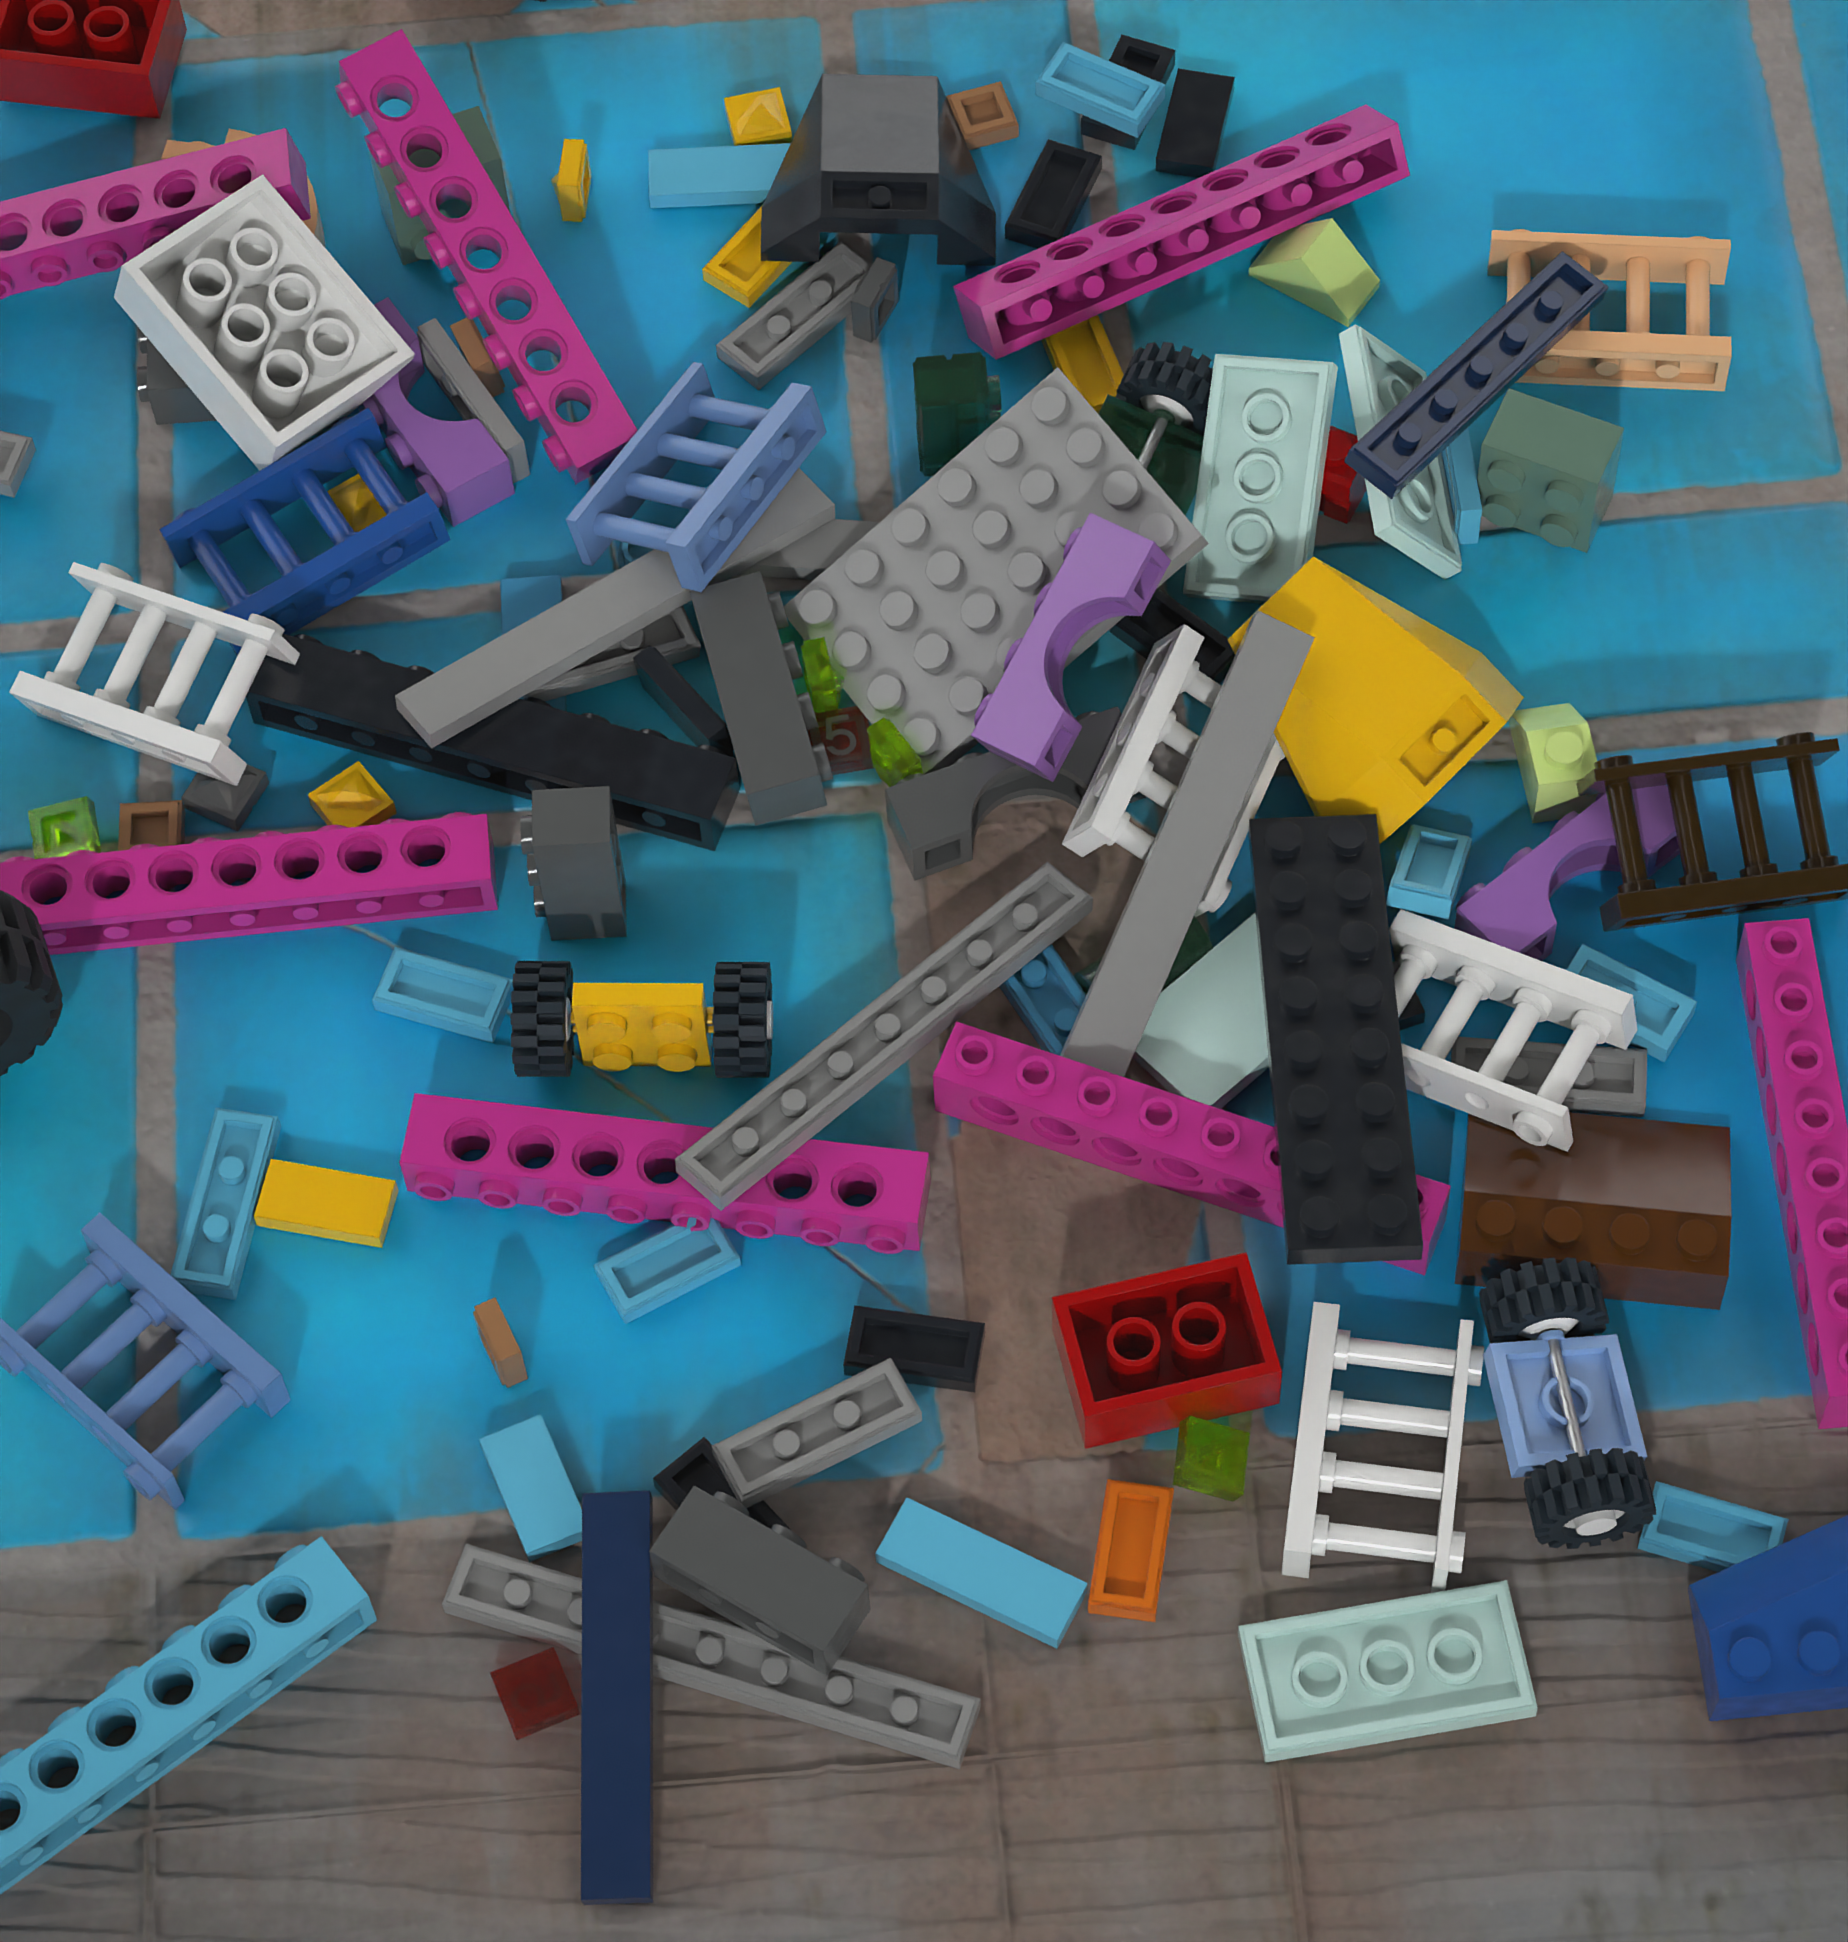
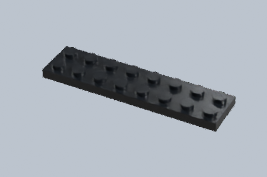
M1376 814L1249 819L1248 837L1287 1265L1422 1260L1423 1238Z

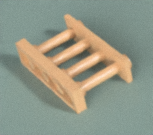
M1514 229L1511 231L1492 230L1488 275L1507 276L1506 303L1531 281V277H1535L1562 251L1599 280L1626 281V332L1590 331L1589 312L1515 383L1725 391L1732 357L1731 337L1710 335V284L1724 285L1731 251V240L1710 239L1703 236L1678 238L1531 232L1526 229ZM1650 282L1686 283V335L1650 333Z

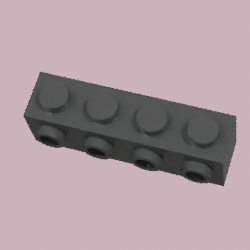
M761 571L706 586L702 592L689 591L755 825L827 806L822 782L833 779L824 744L820 743L811 746L807 731L818 728L809 692L797 695L792 680L803 677L794 641L782 644L778 630L789 627L779 591L767 594Z

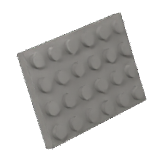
M1057 367L783 607L787 619L911 774H928L953 765L979 743L971 736L975 729L974 720L977 709L988 694L994 693L1005 672L1004 662L1010 647L1017 639L1024 637L1034 618V605L1040 591L1046 584L1053 583L1064 562L1063 553L1067 540L1075 529L1084 525L1089 513H1093L1152 540L1159 546L1171 562L1157 588L1209 543ZM1124 616L1104 620L1087 630L1072 647L1064 668Z

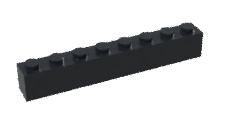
M304 634L294 636L282 635L300 653L296 664L294 665L266 655L246 695L253 723L528 800H532V790L610 786L616 824L712 851L716 850L740 791L736 758L728 756L716 747L710 745L695 747L669 740L665 735L655 730L641 729L636 731L614 725L607 719L593 713L578 715L553 708L547 702L534 697L519 698L431 748L397 710L395 695L434 674L433 671L422 666L412 665L403 667L381 661L375 655L363 650L348 652L326 646L319 640Z

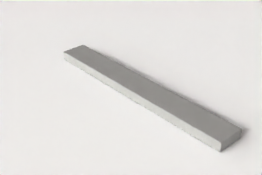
M798 468L707 586L732 578L835 519V504ZM654 549L395 695L397 710L425 742L433 748L692 600L689 592L692 590L681 588L669 553Z
M1259 610L1252 616L1060 1056L1122 1077L1125 1076L1315 637Z
M1046 862L675 1159L676 1172L722 1211L1092 912L1093 897L1049 862Z
M469 1544L465 1545L442 1603L445 1613L582 1654V1578ZM653 1600L654 1677L960 1769L981 1708L980 1698L841 1656L826 1676L741 1626Z

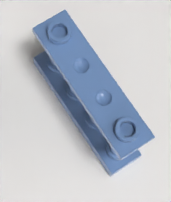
M693 362L566 518L582 563L593 566L613 540L669 553L681 588L702 592L827 432L812 387L791 383L770 409L715 398L704 365ZM708 421L753 430L739 448L695 439ZM677 460L722 470L707 488L663 479ZM645 500L690 510L675 529L631 519Z
M99 1212L81 1229V1233L90 1251V1255L85 1258L88 1265L17 1331L0 1318V1365L14 1377L21 1371L27 1374L127 1466L123 1471L124 1476L146 1499L152 1500L158 1494L176 1510L185 1500L174 1475L171 1473L173 1469L241 1405L249 1408L255 1403L272 1418L291 1399L283 1377L275 1367ZM119 1281L133 1294L130 1298L132 1306L60 1372L36 1348L104 1285L107 1284L113 1287ZM162 1322H165L178 1334L175 1338L177 1346L105 1413L81 1389L150 1324L158 1327ZM209 1362L224 1375L220 1379L223 1386L150 1454L126 1430L195 1365L202 1368Z

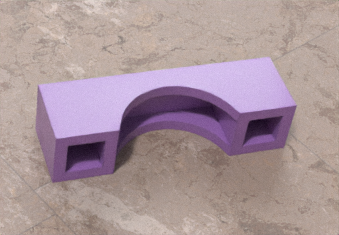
M387 297L374 304V306L412 349L415 356L413 360L358 406L360 412L366 408L371 410L378 426L387 436L385 443L394 462L401 470L410 467L417 477L415 484L419 494L422 495L427 492L450 524L455 527L515 494L509 459L478 418L464 421L439 420L419 412L407 401L412 387L424 374L425 370L417 335Z
M1089 513L1084 525L1075 529L1067 540L1063 553L1064 562L1053 583L1046 584L1040 591L1034 605V618L1024 637L1017 639L1010 647L1004 662L1005 672L994 693L988 694L980 703L974 720L975 729L971 734L973 738L990 752L1051 782L1055 780L1082 729V725L1067 706L1063 693V670L1069 652L1087 630L1104 620L1118 616H1142L1171 562L1154 541L1093 513Z
M1667 785L1632 789L1648 878L1680 854ZM1599 793L1595 802L1580 814L1572 811L1562 817L1551 830L1549 838L1533 850L1530 847L1519 850L1507 862L1503 873L1485 886L1483 883H1478L1471 887L1456 905L1457 912L1454 929L1543 961L1552 954L1557 921L1549 900L1554 892L1568 880L1592 871H1616L1621 873L1606 793Z

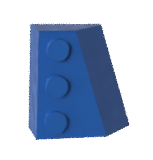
M1848 1515L1689 1585L1688 1594L1709 1721L1848 1708Z

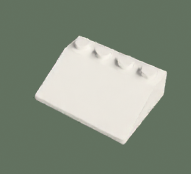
M263 174L121 266L114 299L259 471L329 431L336 422L352 413L413 360L415 356L412 349Z

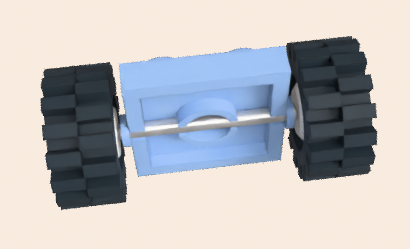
M1568 1257L1561 1263H1556L1555 1258L1543 1259L1542 1265L1533 1266L1532 1261L1520 1264L1522 1270L1517 1272L1509 1268L1500 1273L1501 1279L1491 1278L1485 1283L1486 1288H1481L1479 1292L1480 1304L1490 1342L1483 1354L1511 1478L1531 1476V1478H1526L1524 1481V1491L1535 1538L1542 1545L1548 1543L1549 1547L1559 1548L1566 1543L1567 1549H1578L1582 1543L1589 1542L1590 1547L1601 1545L1600 1540L1610 1538L1613 1542L1623 1539V1532L1634 1534L1642 1530L1641 1524H1650L1654 1520L1653 1515H1656V1507L1644 1462L1647 1458V1453L1617 1334L1594 1335L1602 1334L1606 1330L1605 1324H1609V1317L1595 1266L1591 1267L1590 1262L1583 1260L1577 1263L1576 1258Z

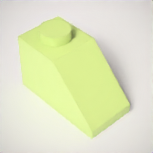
M1570 703L1515 710L1508 722L1532 823L1560 820L1572 811L1580 814L1595 802L1598 795L1579 796L1576 785L1595 769L1594 763L1597 762L1588 722Z

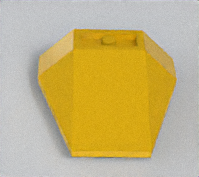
M1314 556L1258 609L1281 622L1315 637L1273 732L1314 815L1376 814L1379 844L1420 810L1508 722L1524 699L1482 652ZM1252 616L1227 639L1234 654H1236Z

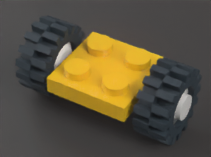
M517 961L512 981L514 991L511 992V1047H513L512 1060L515 1075L517 1077H570L573 1066L572 1055H574L575 1045L573 1038L575 1032L578 1035L584 1066H596L601 1070L612 1072L623 1071L630 1066H659L664 1070L672 1072L688 1071L695 1066L711 1067V1033H714L713 1059L716 1078H769L772 1056L771 1040L773 1037L772 974L770 962H717L714 975V1007H707L703 983H574L573 969L571 968L570 961Z

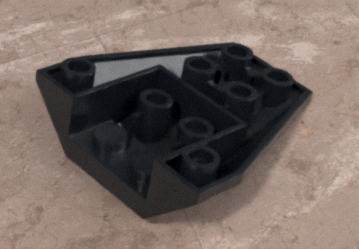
M822 74L762 206L761 261L819 262L820 232L937 235V265L995 266L996 212L937 76Z

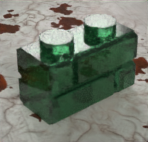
M981 352L953 354L950 360H947L944 355L917 357L915 362H913L920 472L924 476L935 475L1001 417L1002 405L999 375L987 376L986 357H983Z

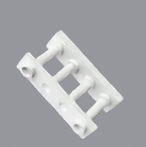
M73 562L68 573L92 594L54 672L47 671L43 679L19 671L9 693L37 716L237 786L247 763L229 748L231 739L227 734L265 656L296 664L300 653L282 637L285 631L284 628L258 614H250L247 621L133 582V577L128 573L106 563H100L96 570ZM117 604L141 612L104 689H96L93 696L80 692L81 687L76 682L114 605ZM164 621L191 629L154 707L147 706L144 713L129 709L130 704L126 699ZM217 638L241 646L240 652L205 724H197L194 731L180 727L181 722L176 717L214 639Z
M1185 624L1154 643L1062 842V845L1081 857L1104 844L1111 846L1117 843L1144 862L1155 838L1129 821L1130 814L1125 811L1132 795L1139 791L1168 810L1177 786L1153 771L1154 764L1149 761V757L1155 744L1162 741L1190 759L1200 736L1176 721L1177 714L1171 709L1178 694L1184 691L1212 709L1221 689L1220 684L1199 671V663L1194 659L1204 637ZM1274 733L1193 919L1207 911L1215 912L1224 903L1231 891L1232 881L1228 879V876L1249 831V819L1255 818L1278 763L1285 758Z
M1400 909L1389 927L1395 961L1398 960L1400 964L1399 969L1394 975L1398 1018L1422 979L1433 977L1457 986L1422 1048L1418 1050L1401 1043L1406 1089L1510 1129L1530 1144L1536 1146L1549 1144L1568 1152L1574 1141L1569 1109L1562 1105L1596 1044L1606 1042L1624 1050L1628 1048L1637 1032L1633 995ZM1489 998L1515 1008L1478 1072L1445 1060L1480 1000H1487ZM1547 1020L1571 1029L1573 1033L1537 1095L1504 1083L1505 1077L1536 1024Z
M1313 1301L1284 1543L1282 1575L1309 1578L1311 1555L1325 1556V1550H1334L1434 1563L1431 1593L1445 1591L1448 1572L1461 1573L1465 1546L1466 1532L1453 1531L1467 1385L1480 1386L1483 1367L1484 1346L1472 1345L1474 1321L1460 1320L1456 1350L1350 1337L1351 1330L1338 1329L1339 1304ZM1347 1364L1453 1376L1450 1411L1343 1398L1344 1391L1331 1390L1333 1369L1346 1370ZM1340 1425L1447 1438L1443 1473L1336 1460L1337 1453L1323 1451L1326 1430L1339 1431ZM1333 1487L1440 1500L1437 1536L1329 1522V1515L1316 1514L1318 1493H1332Z

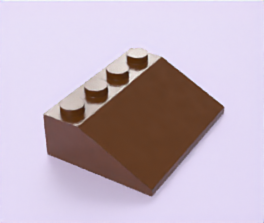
M1569 1112L1574 1142L1567 1152L1549 1144L1544 1146L1530 1144L1516 1135L1514 1131L1468 1113L1455 1284L1486 1287L1485 1283L1491 1278L1501 1279L1500 1273L1509 1268L1517 1272L1522 1270L1520 1264L1532 1261L1533 1266L1542 1265L1543 1259L1555 1258L1556 1263H1561L1568 1257L1576 1258L1577 1263L1585 1260L1590 1262L1591 1267L1595 1266L1604 1299L1720 1310L1729 1277L1732 1219L1730 1127Z

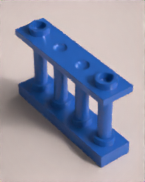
M369 408L353 417L339 420L329 431L197 508L183 511L173 522L159 529L179 568L198 558L229 605V608L223 611L224 613L247 621L252 613L264 616L282 626L285 630L283 634L286 635L294 633L451 540L440 511L429 494L426 492L412 501H406L375 456V454L387 447L376 419ZM353 467L386 513L385 517L359 532H354L323 486ZM301 497L335 545L306 563H302L271 517L272 514ZM248 528L252 530L282 575L281 578L253 594L249 593L219 548V545ZM229 643L238 656L241 646Z

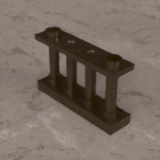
M1803 732L1781 737L1776 740L1777 746L1637 764H1633V759L1630 755L1614 756L1595 762V769L1576 784L1578 795L1606 793L1623 884L1617 887L1618 894L1599 907L1604 932L1848 899V864L1839 865L1838 856L1831 855L1814 771V766L1821 765L1840 751L1838 738L1815 741L1814 733ZM1788 770L1805 861L1800 863L1801 870L1779 873L1777 864L1770 863L1753 774ZM1728 777L1745 868L1739 871L1740 878L1718 881L1717 873L1709 871L1693 781ZM1667 785L1684 876L1678 879L1679 886L1657 889L1656 881L1648 879L1632 789Z

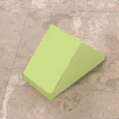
M1333 218L1300 224L1274 236L1249 267V276L1347 327L1350 326L1380 287V279Z

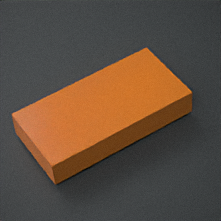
M1107 1479L1088 1600V1613L1148 1622L1156 1621L1174 1500V1488Z

